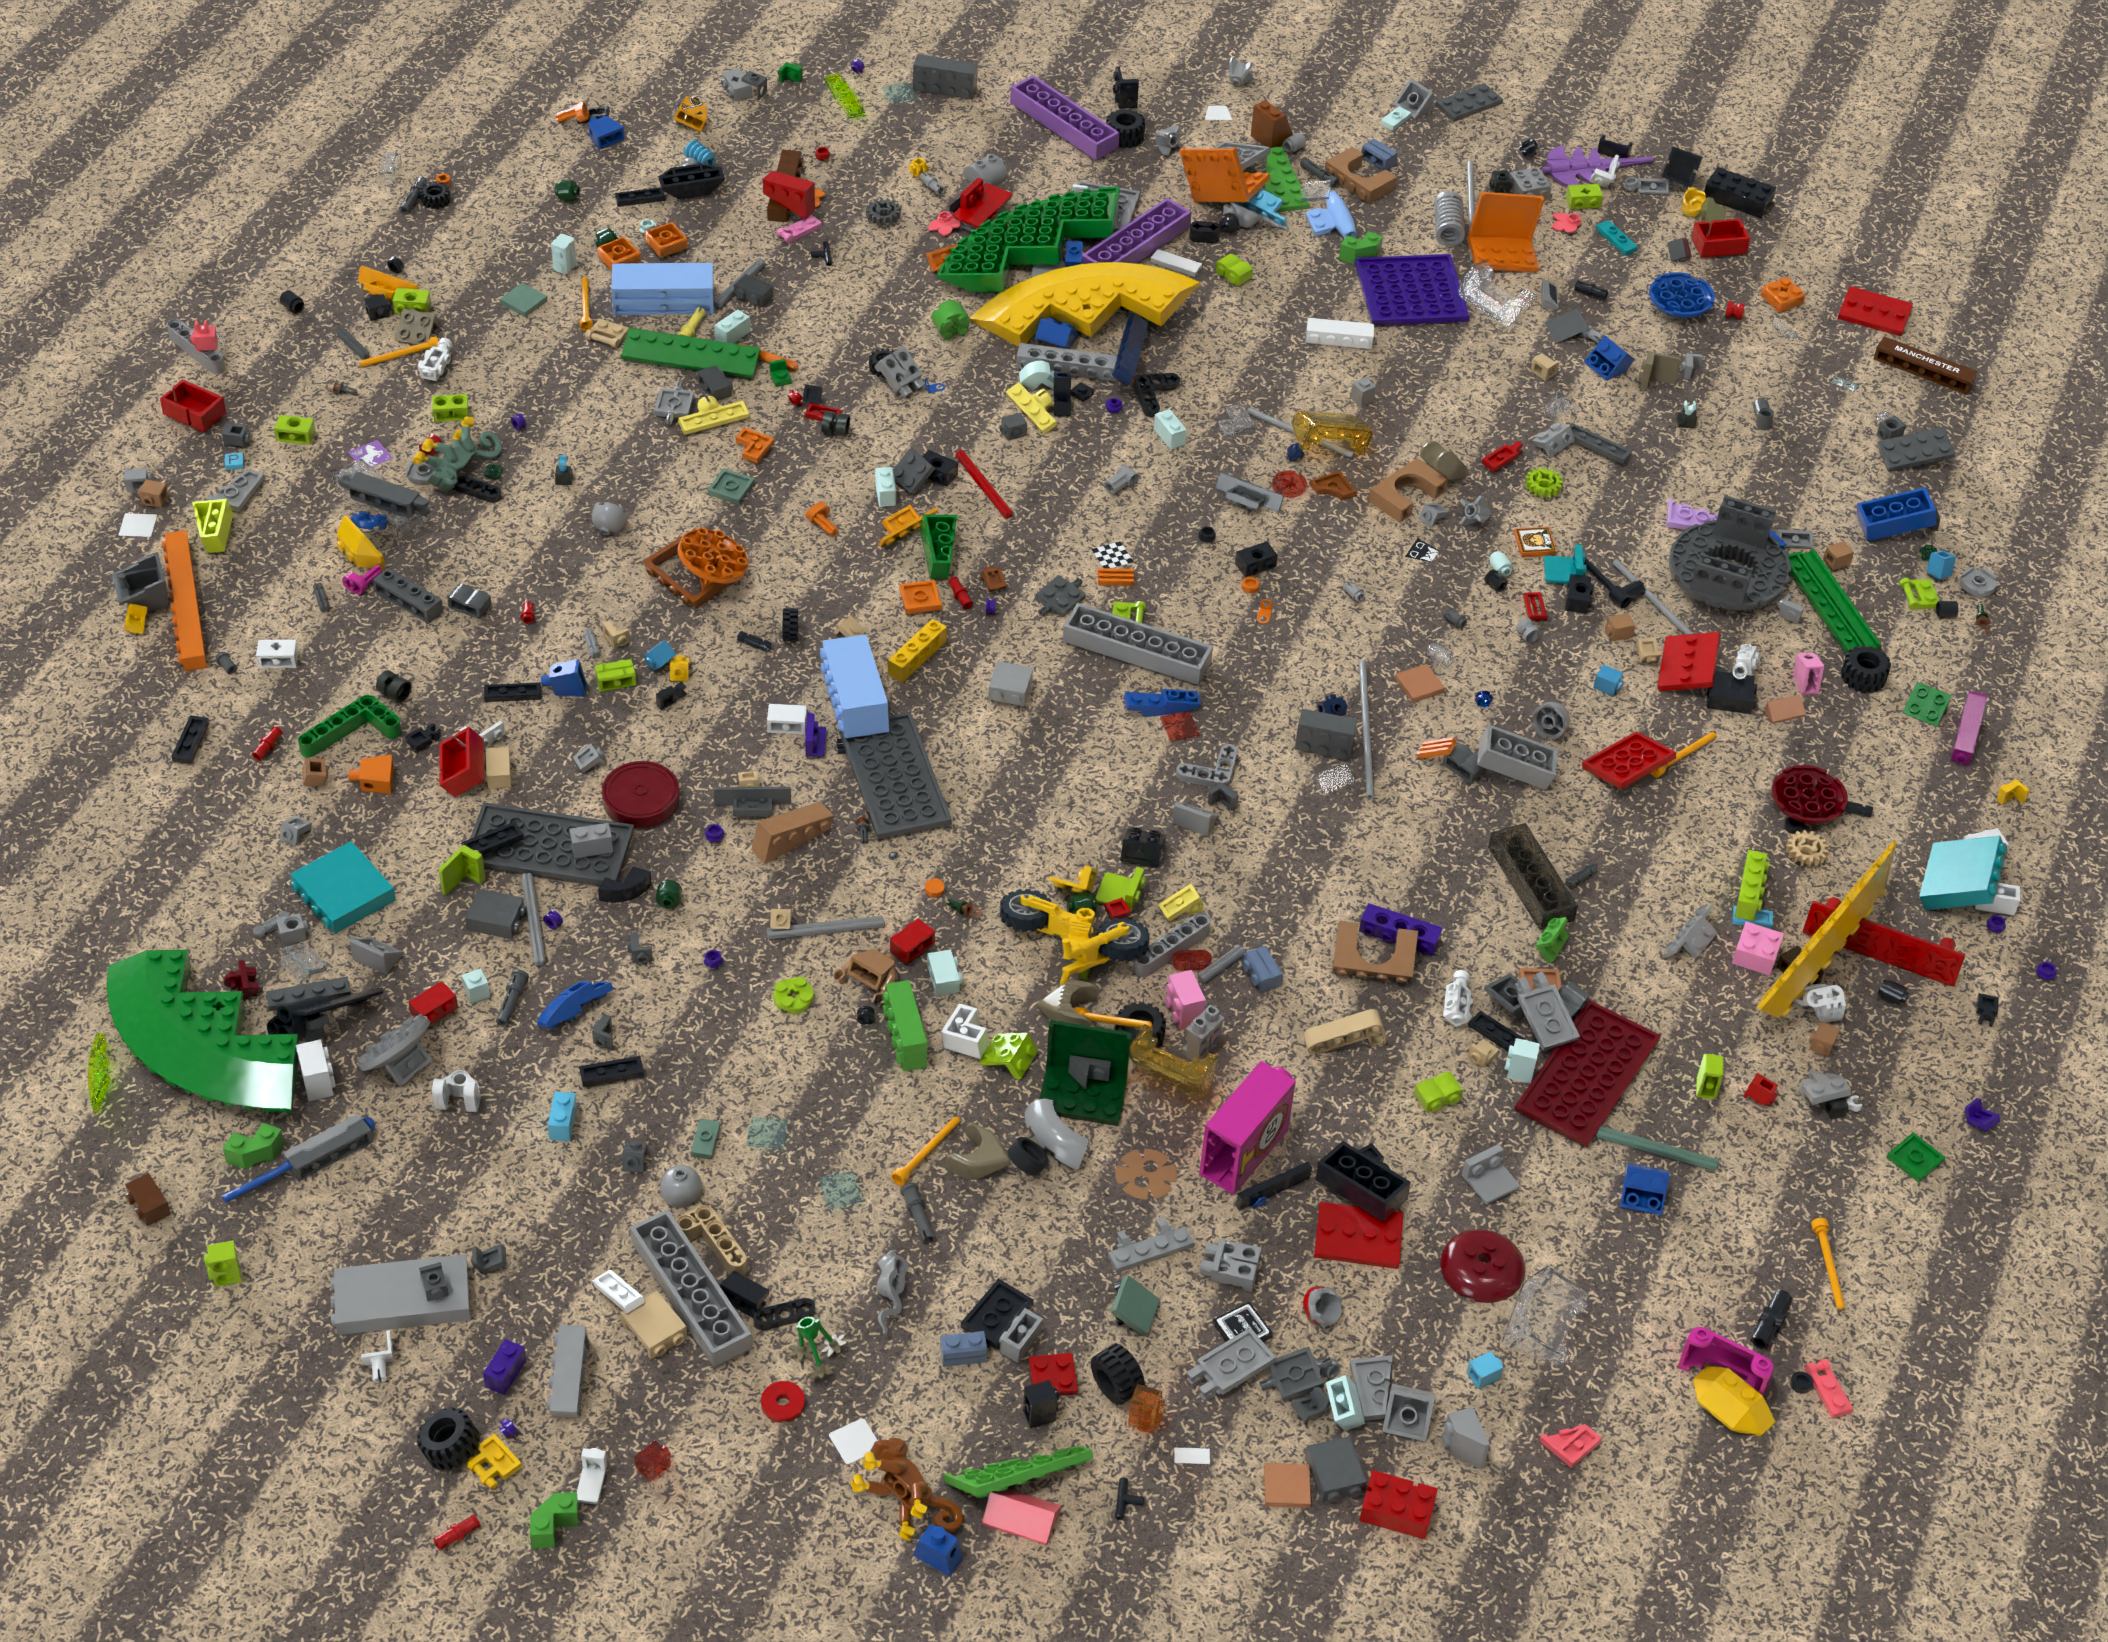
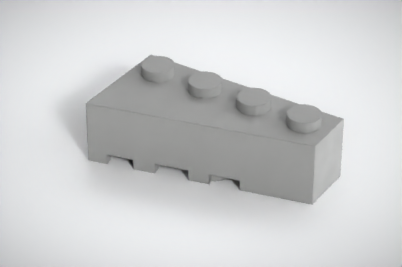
M559 1325L558 1332L554 1333V1346H557L556 1354H552L551 1366L555 1368L554 1375H550L549 1388H552V1395L547 1398V1410H550L552 1417L579 1418L582 1400V1388H580V1385H583L585 1378V1368L582 1367V1364H587V1347H589L590 1342L586 1326Z

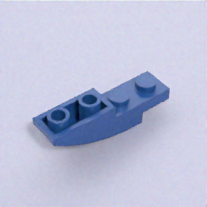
M1162 689L1161 694L1125 692L1124 694L1127 710L1141 711L1142 716L1145 717L1179 714L1201 706L1197 691Z
M580 981L572 985L547 1006L537 1020V1025L551 1029L557 1027L559 1022L573 1020L575 1015L582 1013L580 1006L589 1004L590 1000L594 998L599 999L607 996V993L613 990L612 983L599 981L592 984V982Z

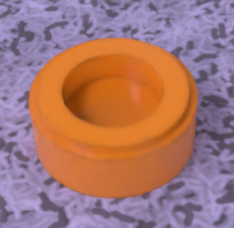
M1246 577L1242 580L1241 588L1246 593H1255L1259 590L1260 583L1254 577Z
M936 878L928 880L925 883V893L932 898L942 896L944 893L943 881Z

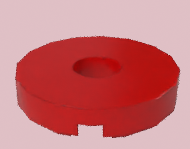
M778 1381L770 1384L761 1396L762 1411L768 1419L774 1422L781 1423V1421L790 1422L801 1415L805 1407L803 1390L797 1384L790 1381ZM781 1398L789 1400L786 1405H779L777 1401Z

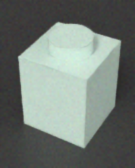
M481 968L462 975L463 989L471 1004L490 998L488 982Z

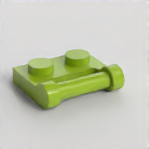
M1903 578L1900 580V586L1906 593L1909 601L1908 606L1911 610L1936 609L1939 598L1931 579L1910 580L1909 578ZM1911 588H1914L1918 600L1915 599V596Z
M1114 601L1112 614L1130 619L1131 611L1136 612L1135 621L1142 623L1146 604L1143 601L1136 603Z

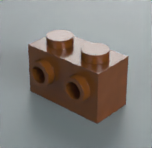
M149 1173L125 1184L127 1193L124 1195L128 1204L135 1206L134 1212L139 1220L143 1219L147 1226L171 1215L167 1200Z

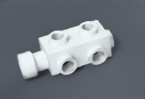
M441 338L437 347L432 346L430 350H426L425 359L423 361L420 360L418 363L421 378L437 381L439 376L443 374L444 368L451 360L449 351L452 348V342L449 339Z
M1742 644L1740 651L1737 652L1736 665L1732 671L1737 679H1743L1746 675L1752 676L1754 670L1757 669V663H1760V653L1757 652V646Z
M1464 970L1456 971L1453 976V983L1446 985L1443 1016L1455 1027L1469 1022L1472 1017L1469 1011L1473 999L1471 998V990L1467 987L1470 975Z

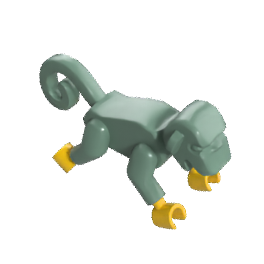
M465 417L462 420V430H456L452 435L454 440L453 447L439 442L435 444L431 438L425 440L421 447L422 450L430 452L434 448L435 451L444 453L442 459L429 455L426 457L421 451L417 452L413 458V463L421 465L425 461L426 464L437 467L429 477L428 482L437 486L438 490L447 493L454 488L457 483V475L460 474L466 464L472 459L493 460L501 453L502 445L499 438L489 431L483 432L480 435L479 443L484 449L489 450L492 446L486 440L489 439L494 445V451L477 450L476 444L473 443L470 437V427L474 425L473 417Z

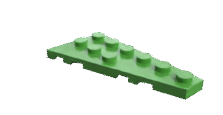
M1079 1445L1055 1450L1053 1456L1036 1454L1032 1455V1460L1021 1461L1020 1458L985 1465L984 1470H972L969 1468L964 1469L962 1475L954 1476L950 1472L943 1474L946 1484L961 1489L965 1493L973 1494L977 1498L988 1496L989 1492L1004 1491L1009 1488L1008 1486L1014 1484L1022 1485L1032 1478H1044L1047 1476V1473L1053 1471H1065L1066 1467L1071 1465H1083L1086 1460L1093 1458L1092 1449Z

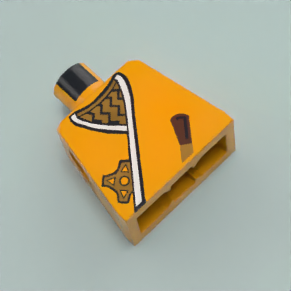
M686 96L673 119L701 132L707 120V106L700 102L697 97L691 98Z

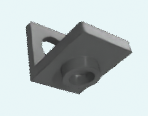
M748 71L741 78L742 82L757 87V100H760L767 93V77Z

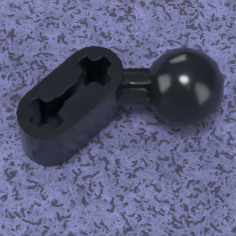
M1229 212L1221 216L1219 224L1216 222L1194 221L1190 224L1189 239L1197 243H1217L1222 232L1231 233L1238 229L1240 224L1239 218Z

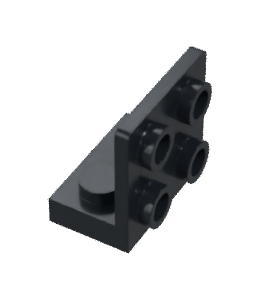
M1138 827L1127 829L1123 838L1120 861L1158 867L1165 834H1161L1157 830L1142 831Z

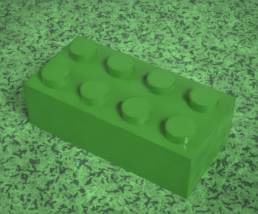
M905 980L885 984V992L882 993L884 1002L882 1009L884 1017H888L889 1020L887 1021L888 1032L893 1034L891 1037L893 1049L897 1048L895 1053L897 1064H901L903 1071L927 1067V1039L910 981Z

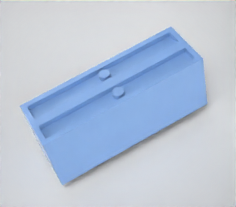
M713 263L612 264L611 291L613 315L694 314L698 307H700V310L703 308L706 314H714Z
M866 634L823 640V648H820L821 660L823 659L821 672L824 674L825 685H829L827 690L829 697H831L832 708H836L834 709L835 719L838 720L839 732H843L844 738L889 732L888 701Z

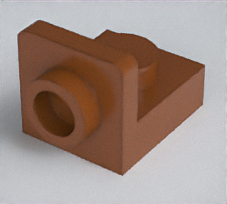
M989 566L983 569L980 578L981 580L984 579L988 592L1006 588L1007 585L1000 566Z

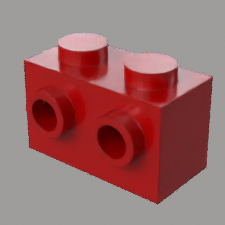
M917 918L915 921L908 923L902 931L895 933L891 937L890 952L907 965L935 944V930Z
M443 981L408 1001L410 1014L413 1017L419 1014L427 1016L430 1020V1025L435 1024L438 1020L453 1013L458 1008L456 994Z

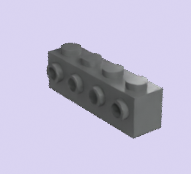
M387 568L373 579L375 593L427 624L443 613L442 599L416 585L398 572Z

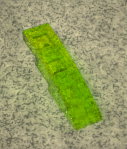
M839 73L825 76L824 81L830 92L850 118L865 115V111L854 90L849 88L847 82L843 81Z
M97 1032L91 1047L88 1063V1090L94 1113H98L111 1081L108 1071L109 1060L106 1052L108 1044L105 1034Z

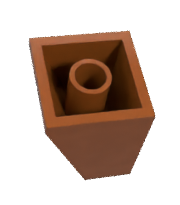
M1266 100L1254 105L1251 136L1265 147L1283 146L1285 139L1293 135L1286 115Z

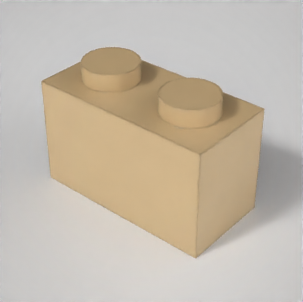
M509 747L486 748V756H484V768H486L484 770V782H487L488 789L511 787Z

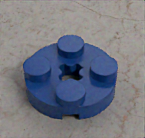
M359 511V514H352L351 521L358 528L373 530L376 526H379V530L387 528L388 520H386V515L376 514L374 516L370 515L368 511Z

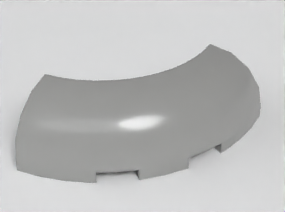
M1038 1099L1030 1103L1025 1110V1122L1027 1128L1031 1129L1035 1134V1141L1043 1149L1048 1148L1055 1154L1054 1158L1078 1170L1088 1145V1139L1072 1131L1060 1120L1054 1110L1053 1100Z

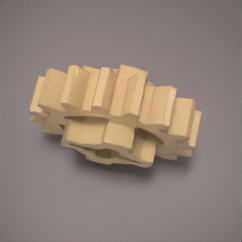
M1803 830L1802 834L1796 831V834H1791L1790 839L1787 841L1786 852L1789 853V858H1795V863L1800 861L1801 866L1805 863L1809 867H1811L1812 863L1818 866L1819 862L1823 863L1825 858H1827L1829 845L1825 844V839H1820V834L1815 836L1813 831L1810 834L1806 830Z

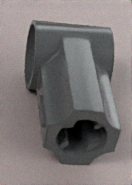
M1758 398L1753 402L1757 418L1756 426L1761 430H1769L1772 426L1774 411L1770 409L1769 403L1765 398Z

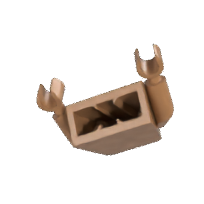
M876 949L855 952L845 962L843 969L834 971L835 980L839 978V983L844 984L847 981L846 973L874 990H880V993L874 995L873 1003L875 1005L877 1000H882L880 1003V1008H882V1005H884L882 993L885 992V984L894 983L896 979V970L894 969L896 963L891 954L884 955Z

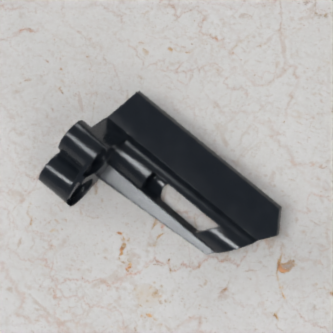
M383 988L369 989L332 1000L325 996L317 995L281 1005L277 1009V1016H274L267 1023L268 1034H298V1039L300 1040L306 1035L305 1018L343 1006L367 1001L373 996L383 994Z

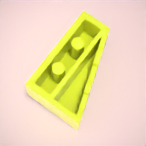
M228 500L192 502L200 538L206 552H225L233 518V512Z

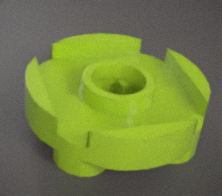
M789 978L775 984L773 1000L776 1007L781 1011L783 1009L790 1014H798L809 1008V1005L814 1000V992L812 986L806 982L805 978ZM795 993L797 994V998H793L789 995Z

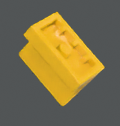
M1084 865V869H1080L1078 875L1080 884L1054 877H1049V880L1054 882L1053 886L1067 890L1068 886H1070L1072 891L1077 893L1092 892L1098 870Z

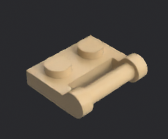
M599 318L593 327L587 330L585 339L590 341L593 339L617 349L627 336L629 328Z

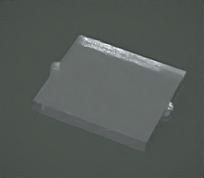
M1331 180L1303 182L1301 201L1329 199L1330 192L1332 191Z

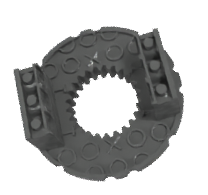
M1725 495L1720 505L1717 520L1705 521L1702 525L1695 524L1685 529L1677 536L1676 542H1673L1671 546L1669 568L1673 578L1679 581L1680 588L1700 602H1707L1710 606L1716 608L1724 607L1726 610L1755 609L1758 605L1765 606L1776 600L1783 593L1784 587H1787L1791 572V564L1786 551L1781 549L1780 543L1770 535L1776 510ZM1719 557H1721L1722 559L1728 557L1729 560L1735 558L1736 562L1742 561V565L1747 564V567L1738 565L1736 562L1731 563L1725 560H1721Z

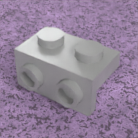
M1560 423L1551 425L1547 431L1539 433L1538 437L1532 440L1535 447L1545 449L1548 457H1552L1575 441L1570 426Z

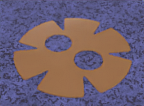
M1145 1149L1144 1158H1142L1138 1150H1133L1120 1159L1129 1167L1116 1166L1115 1177L1118 1184L1129 1182L1122 1190L1130 1196L1147 1200L1148 1191L1150 1190L1156 1199L1172 1190V1187L1163 1181L1176 1182L1177 1170L1174 1164L1163 1166L1170 1158L1159 1151ZM1151 1160L1157 1163L1158 1168L1154 1172H1147L1144 1170L1143 1164ZM1138 1176L1147 1177L1149 1179L1148 1186L1144 1188L1136 1186L1135 1178Z

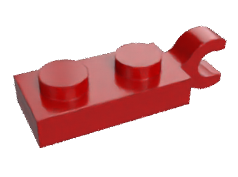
M1516 441L1511 446L1505 444L1484 457L1482 464L1494 473L1517 459L1518 455L1522 453L1520 448L1523 444L1519 441Z

